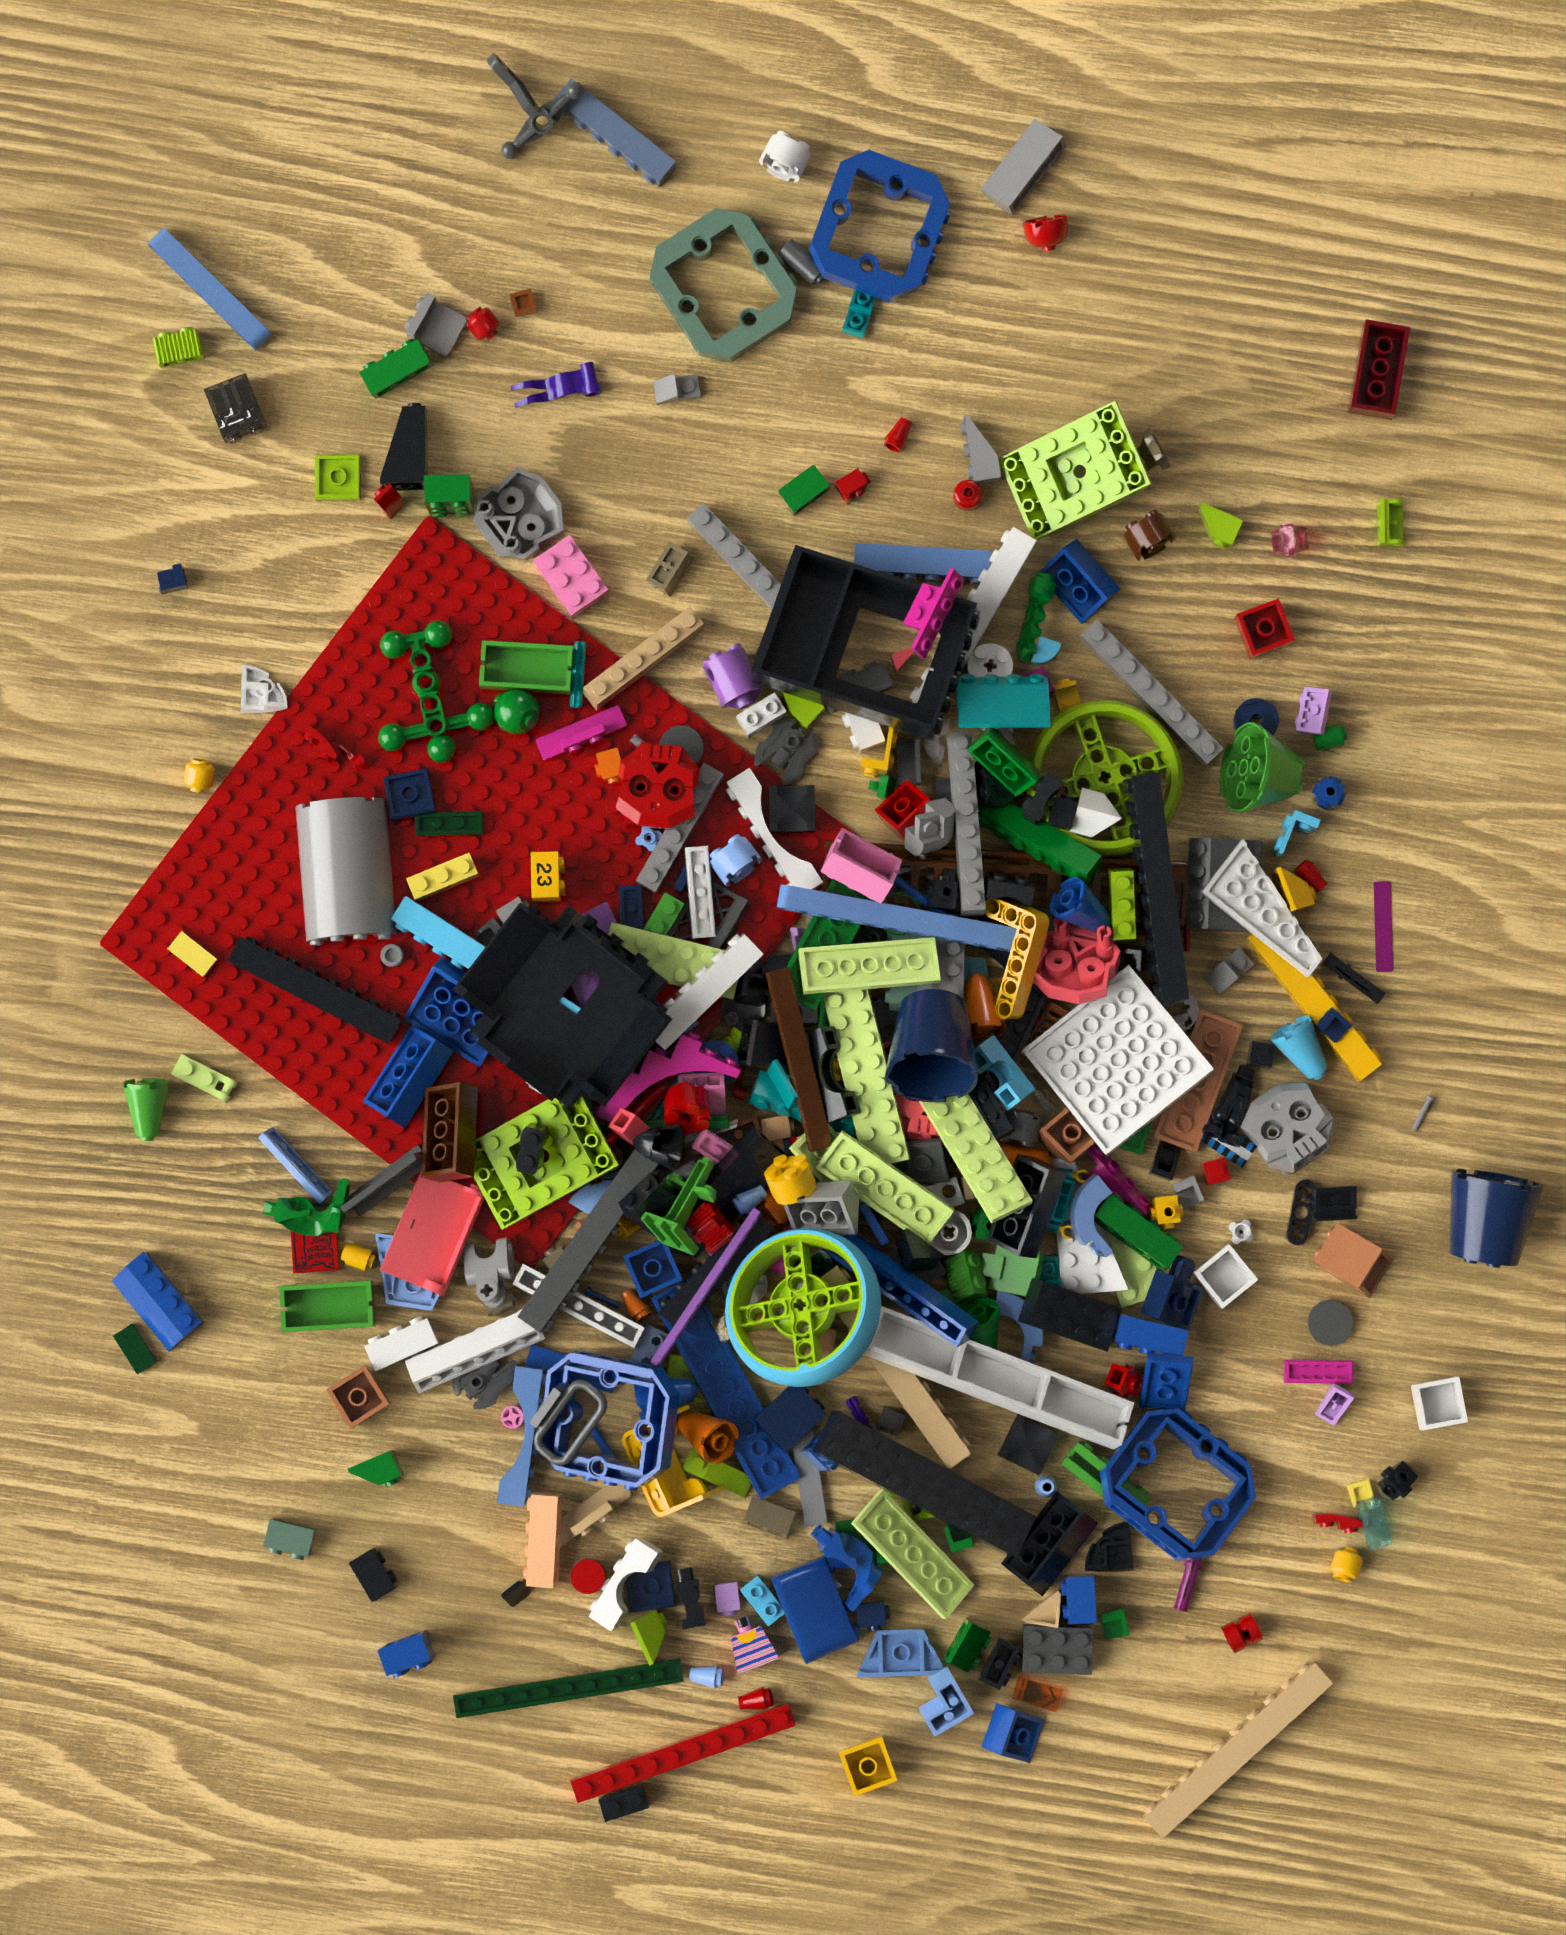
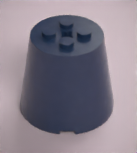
M924 989L910 993L902 999L885 1070L886 1082L894 1087V1091L897 1094L921 1102H946L947 1097L957 1096L961 1098L975 1088L978 1081V1071L969 1009L966 1001L959 995L941 989Z
M1452 1169L1450 1254L1463 1258L1464 1262L1473 1264L1482 1262L1494 1268H1500L1502 1265L1517 1266L1543 1191V1185L1538 1182H1533V1185L1527 1184L1528 1179L1481 1170H1474V1174H1467L1466 1169Z

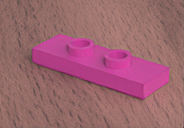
M1284 1360V1383L1353 1384V1361Z

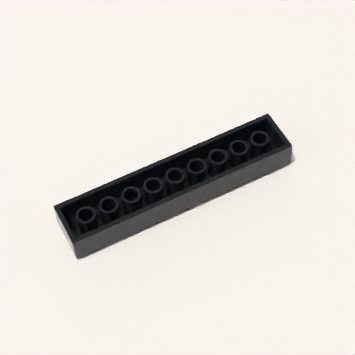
M1154 770L1125 774L1126 779L1123 780L1124 793H1128L1129 802H1126V812L1128 816H1131L1132 825H1129L1130 838H1134L1135 847H1132V857L1134 861H1137L1138 870H1135V879L1141 888V892L1138 893V902L1140 906H1143L1144 915H1141V924L1147 933V937L1144 938V947L1146 951H1149L1150 960H1147L1148 973H1151L1153 977V982L1150 983V991L1161 1003L1189 999L1160 775L1159 772Z
M832 1410L812 1450L813 1453L1010 1557H1017L1036 1519L1035 1515L840 1411Z

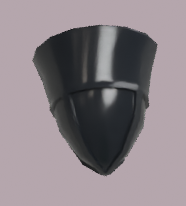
M682 1125L658 1126L639 1133L632 1140L635 1150L643 1157L652 1160V1162L674 1171L678 1167L683 1154L684 1131Z

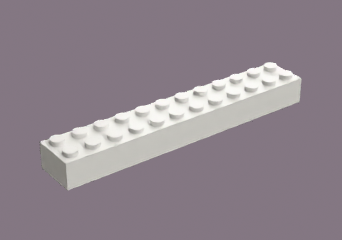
M881 1306L880 1319L875 1336L863 1354L1112 1450L1122 1445L1127 1426L1123 1424L1129 1422L1134 1402L972 1340L956 1347L920 1320Z

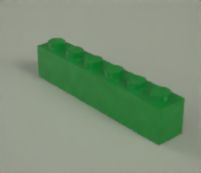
M979 802L977 803L980 828L991 831L997 838L1008 841L1016 849L1027 852L1035 860L1049 865L1054 871L1061 872L1069 878L1077 877L1088 885L1100 870L1102 855L1043 821H1040L1038 826L1022 817L1024 810L1009 802L1004 808L979 807Z

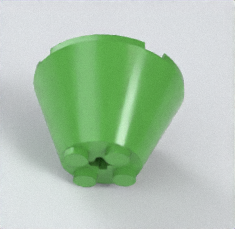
M1248 722L1240 726L1234 733L1236 738L1232 745L1228 744L1225 749L1220 770V790L1222 797H1226L1228 802L1226 804L1227 808L1233 812L1243 813L1289 799L1294 794H1299L1302 790L1301 777L1305 765L1304 759L1299 758L1260 724Z

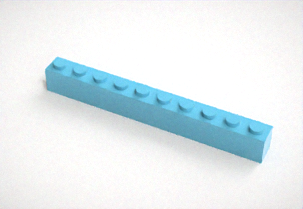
M407 896L404 897L391 918L396 922L395 927L404 933H407L409 930L415 934L413 939L424 946L426 943H429L433 946L432 951L441 957H444L445 954L451 957V963L460 969H463L464 966L469 969L486 947ZM564 996L559 1000L562 1005L575 1015L581 1009V1007Z

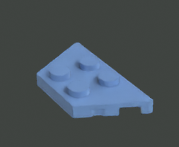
M924 1629L877 1630L857 1673V1677L934 1675L944 1669Z

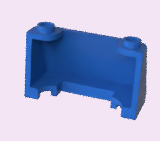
M825 1555L772 1577L774 1588L806 1664L859 1642L858 1636H861L858 1624H852L851 1620H849L832 1578V1572L835 1571V1568L828 1562Z

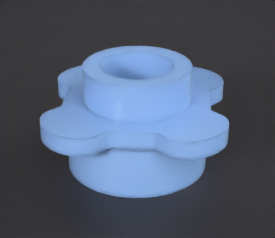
M642 827L640 836L635 839L636 844L639 846L643 845L648 851H653L662 833L659 830L655 831L648 827Z

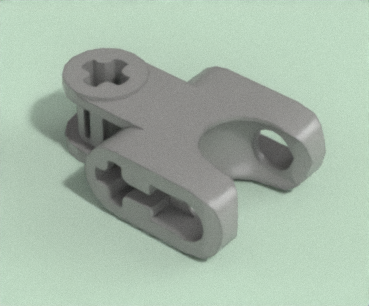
M507 1237L496 1240L494 1253L486 1259L481 1257V1251L474 1244H468L464 1247V1272L467 1285L469 1287L476 1286L477 1297L489 1308H498L504 1303V1280L513 1279L515 1276L513 1245Z

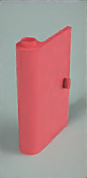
M421 1169L382 1262L380 1271L444 1297L485 1198L479 1186L471 1184L469 1188L453 1181L437 1182L421 1177Z

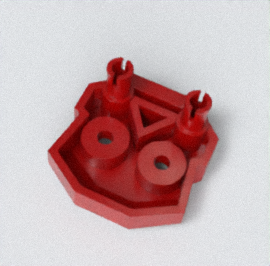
M641 742L631 754L620 760L618 777L622 780L616 810L638 827L671 830L695 818L694 789L699 787L701 769L682 746ZM652 764L667 766L658 775ZM639 783H643L645 785V789L643 791L637 790V785ZM675 786L679 788V793L676 795L671 793V788Z

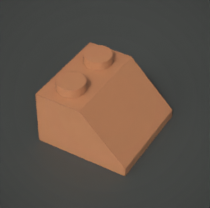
M1068 1107L1039 1131V1141L1053 1156L1069 1164L1096 1143Z

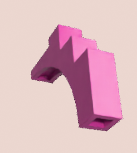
M688 1030L687 1033L683 1032L672 1056L668 1055L669 1051L659 1046H656L655 1049L651 1047L640 1072L635 1067L607 1105L604 1107L600 1104L596 1116L611 1122L620 1108L626 1109L642 1091L668 1076L683 1072L709 1071L738 1078L742 1067L738 1066L739 1062L732 1058L726 1057L724 1060L717 1057L718 1053L709 1048L701 1050L700 1048L704 1040L699 1039V1034Z

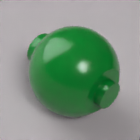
M512 689L505 693H499L493 701L496 722L504 731L510 734H524L537 724L540 709L537 700L529 692L521 689Z

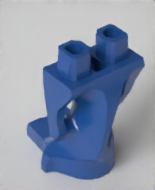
M818 1524L810 1535L819 1541L816 1546L823 1552L828 1562L836 1568H853L856 1572L854 1586L843 1602L847 1612L850 1610L854 1612L863 1599L872 1592L883 1573V1569L875 1563L873 1552L858 1538L831 1527L827 1531Z

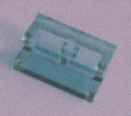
M1378 1495L1357 1501L1356 1506L1360 1521L1363 1522L1362 1529L1368 1548L1372 1551L1376 1548L1390 1545L1392 1538L1381 1496Z

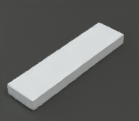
M708 846L686 847L685 858L692 939L716 937Z

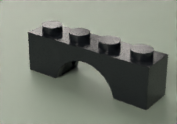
M822 1027L806 1033L827 1123L843 1121L860 1114L861 1111L855 1092L842 1088L834 1077L833 1060L841 1048L835 1027Z

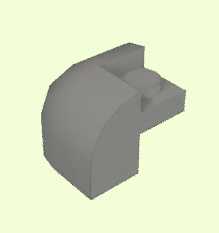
M946 798L926 802L925 813L916 815L915 825L905 828L904 848L911 854L918 856L945 847L952 839L954 833V805Z

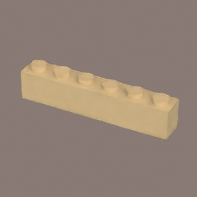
M688 607L584 686L583 695L596 711L700 633L703 630L704 623L694 610Z

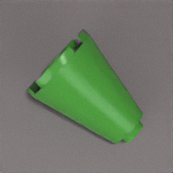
M142 1078L137 1083H135V1079L125 1080L123 1087L135 1134L141 1138V1141H153L154 1137L159 1136L169 1090V1080Z

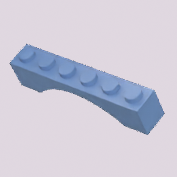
M523 1365L515 1366L512 1389L523 1411L525 1422L524 1440L515 1464L500 1479L497 1503L524 1507L528 1498L531 1497L532 1488H528L529 1479L534 1477L535 1465H531L532 1456L537 1455L534 1436L538 1428H535L529 1422L544 1401V1397H540L541 1388H545L547 1374H543L544 1368Z

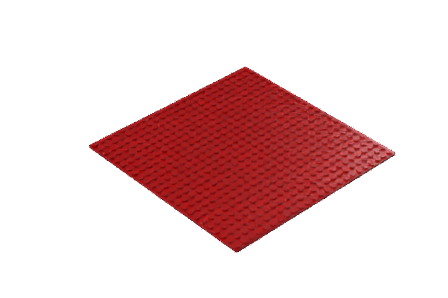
M431 516L425 517L287 697V709L276 711L100 941V945L390 1165L418 1144L423 1148L425 1098L405 1128L365 1104L363 1100L412 1025L403 1018L431 968L441 956L432 951L433 946L429 943H426L424 946L413 939L415 934L409 930L407 933H404L397 929V935H392V939L378 940V936L367 935V939L353 940V936L344 937V941L331 942L329 938V941H324V945L310 946V942L306 943L295 809L297 805L305 804V806H310L312 801L349 797H365L367 801H371L373 797L386 800L395 911L405 896L414 900L406 878L470 853L479 877L417 903L479 943L481 942L475 936L476 931L492 918L502 926L503 922L497 915L496 910L517 897L521 901L526 899L529 905L531 904L541 912L539 917L544 919L546 916L553 922L567 905L582 914L607 902L616 922L621 924L619 886L639 885L636 883V879L653 851H648L643 845L639 846L636 844L635 839L640 836L642 827H626L624 815L616 810L621 784L620 782L609 784L608 781L604 782L602 777H597L594 766L598 764L596 753L618 748L622 760L637 748L630 741L635 734L645 743L659 744L663 734L670 728L678 725L688 726L696 730L704 744L703 756L697 764L698 767L701 769L703 763L723 773L724 778L657 894L642 887L644 927L664 893L669 894L685 905L688 902L689 894L686 889L682 893L673 889L686 864L685 848L708 846L709 861H711L710 854L719 847L723 849L729 844L728 841L736 834L747 838L761 856L762 861L760 864L756 861L753 864L755 869L748 876L735 884L733 881H730V886L728 887L725 886L710 866L712 881L747 899L751 903L750 908L732 937L736 934L739 936L745 934L763 953L758 960L766 961L767 956L773 953L802 914L777 908L780 885H787L789 881L785 875L783 877L779 875L774 867L777 862L773 856L768 858L762 848L765 844L761 837L756 839L750 829L753 826L748 818L744 820L738 811V808L741 807L736 799L732 801L726 792V789L729 788L727 782L750 768L762 786L761 810L765 824L770 832L769 786L791 785H782V779L763 764L756 767L754 765L755 758L644 675L597 711L584 695L582 707L572 708L570 707V695L529 692L537 700L540 709L537 724L530 731L524 734H510L498 725L496 719L490 728L482 731L475 730L471 726L447 731L445 735L454 740L456 752L454 757L445 763L435 762L429 757L427 746L433 738L430 735L408 740L397 751H387L380 746L378 734L384 725L396 723L404 728L424 723L421 700L412 687L413 670H415L410 662L412 649L408 648L407 652L397 659L386 657L380 649V641L382 636L389 631L397 630L404 635L424 631L426 626L434 620H442L450 625L453 637L447 646L433 648L428 644H424L426 652L429 653L432 659L434 671L441 680L440 696L438 697L443 705L445 718L467 713L468 709L477 702L487 703L494 710L493 701L499 693L507 692L480 689L482 640L573 646V648L576 641L586 642L584 686L621 659ZM419 656L415 664L419 667L424 666L427 663V658ZM424 678L420 686L422 688H429L432 685V679ZM427 701L425 708L427 710H434L437 707V701ZM618 705L627 724L626 727L602 736L603 739L593 744L590 742L585 743L581 749L570 753L566 751L545 761L543 760L536 744L537 738ZM439 721L433 722L431 724V731L439 732L443 727L442 723ZM304 722L317 730L331 744L339 757L338 762L331 760L329 763L318 757L320 753L315 748L319 742L316 741L313 744L303 738L304 734L300 731ZM340 745L344 746L354 757L361 753L367 765L361 769H356L348 757L338 750V747ZM665 765L661 769H655L658 775L664 770V768L667 765ZM428 768L436 812L483 811L484 835L415 836V817L391 821L383 777ZM676 786L672 787L671 793L674 795L678 794L679 788ZM815 804V832L770 834L788 853L811 863L823 881L824 873L821 872L825 858V840L834 841L842 828L853 834L855 833ZM651 828L655 831L659 830L662 834L665 829ZM531 852H559L560 857L564 858L565 873H561V880L565 882V896H561L560 902L533 901L531 892ZM823 884L815 890L819 891L822 888ZM712 887V896H714L715 893H714V889H713V887ZM730 896L719 898L722 910L730 908L735 899ZM716 899L713 900L714 912L719 911ZM720 914L714 916L715 928L719 927L722 922ZM689 923L680 925L678 929L679 937L692 934ZM181 931L218 959L204 977L168 950V947ZM248 935L259 941V947L266 950L267 946L279 951V957L286 960L288 956L300 962L298 967L304 970L310 967L320 973L318 977L326 981L329 977L340 983L339 988L345 991L347 988H351L360 993L358 998L364 1001L370 998L380 1004V1009L387 1012L389 1008L401 1014L399 1019L403 1023L392 1044L389 1045L228 962L227 960L239 937L246 939ZM709 937L696 938L698 944L708 946L710 943ZM692 938L686 940V941L694 942V940H693ZM388 944L398 945L404 953L402 963L396 967H388L381 960V951ZM446 954L443 957L450 962L452 960V958L447 956ZM464 966L462 970L467 972L468 968ZM667 983L655 1000L662 1005L670 998L675 1000L677 998L675 993L678 992L681 986ZM570 986L563 996L581 1007ZM719 997L697 1019L699 1025L692 1031L700 1035L699 1039L704 1040L703 1043L723 1019L722 1002L725 997ZM677 1043L667 1050L669 1051L668 1055L672 1056ZM453 1052L449 1061L438 1075L437 1080L431 1086L461 1082L478 1088L476 1139L548 1100L546 1096L529 1088V1084L490 1053L479 1068L461 1055ZM681 1073L658 1081L664 1085L666 1090L639 1117L641 1120H646ZM656 1083L650 1085L648 1088H646L644 1091H642V1092L639 1094L638 1101H639ZM592 1100V1103H593V1111H594V1118H595L596 1122H597V1123H607V1122H609V1121H607V1120H604V1119H602V1118L596 1116L597 1111H598L599 1108H598V1106L596 1105L595 1101ZM612 1145L610 1148L617 1159L622 1151L618 1146ZM543 1149V1162H547L549 1160L550 1155L547 1150ZM418 1173L410 1180L413 1183H416L420 1173ZM474 1177L452 1180L469 1188L471 1184L478 1186ZM599 1177L598 1179L590 1182L589 1184L594 1185L599 1183L602 1177ZM578 1190L501 1230L487 1201L484 1199L473 1228L495 1245L497 1239L509 1238L513 1245L514 1259L522 1265L525 1264L534 1268L577 1212L578 1208L568 1203V1201Z

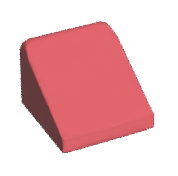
M911 648L891 655V661L896 674L913 656L914 651Z

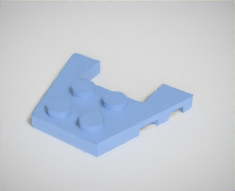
M376 1233L375 1237L381 1266L393 1235ZM381 1271L387 1305L433 1311L440 1295Z

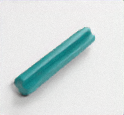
M582 641L574 643L570 707L572 708L582 707L586 642Z

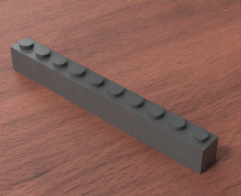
M637 1150L633 1151L519 1313L518 1318L539 1333H542L543 1330L547 1332L555 1321L552 1319L556 1311L561 1313L568 1303L565 1298L570 1292L573 1294L576 1292L581 1284L578 1281L583 1273L587 1275L594 1266V1263L591 1262L596 1254L601 1256L608 1246L605 1241L610 1235L612 1237L616 1235L621 1227L618 1223L622 1217L627 1218L618 1203L650 1172L657 1176L661 1170L658 1168V1163L643 1157Z

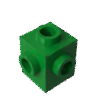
M976 1207L975 1213H972L970 1218L972 1235L977 1239L987 1240L992 1224L983 1208Z

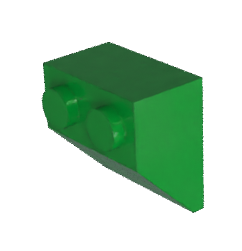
M394 1450L348 1468L350 1474L377 1485L385 1483L386 1487L401 1482L399 1477L404 1475Z

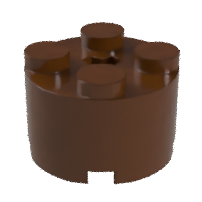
M1157 510L1150 511L1139 522L1135 520L1125 527L1127 531L1123 535L1137 561H1140L1141 556L1144 560L1153 557L1166 548L1165 543L1168 540L1172 543L1176 539L1162 513H1158Z

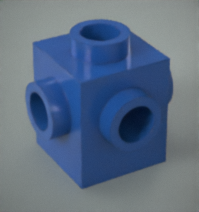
M1329 776V778L1324 777L1321 782L1317 780L1312 790V793L1315 794L1313 801L1317 802L1316 805L1325 810H1329V808L1333 810L1337 804L1341 806L1346 796V793L1343 792L1345 786L1341 784L1342 781L1333 776ZM1327 788L1334 790V795H1328L1326 792Z

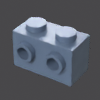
M647 1324L629 1361L656 1366L651 1362V1359L668 1334Z

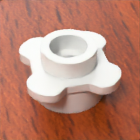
M1245 1219L1241 1223L1232 1222L1229 1224V1230L1233 1236L1231 1238L1232 1243L1239 1244L1241 1241L1250 1242L1253 1240L1254 1235L1251 1233V1223L1249 1220Z

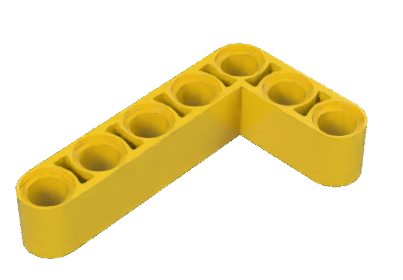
M1009 898L987 899L985 901V914L994 920L1017 929L996 1001L995 1011L1000 1019H1019L1025 1012L1048 931L1049 918L1045 913Z

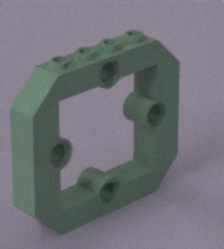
M715 208L656 246L650 273V283L701 357L732 362L791 323L798 283L791 273L789 275L786 273L784 261L779 255H774L771 250L773 245L767 237H762L759 232L761 228L755 218L750 219L748 214ZM733 229L751 256L753 269L763 274L779 300L760 312L754 308L743 309L739 314V326L713 341L697 317L699 314L697 299L691 295L683 296L667 271L691 256L698 261L706 260L712 253L711 243ZM698 243H704L707 246L702 252L697 251L694 247ZM764 255L768 257L769 261L766 264H760L757 262V258ZM691 304L694 309L690 313H685L682 311V306ZM751 316L756 319V322L753 325H746L744 319Z

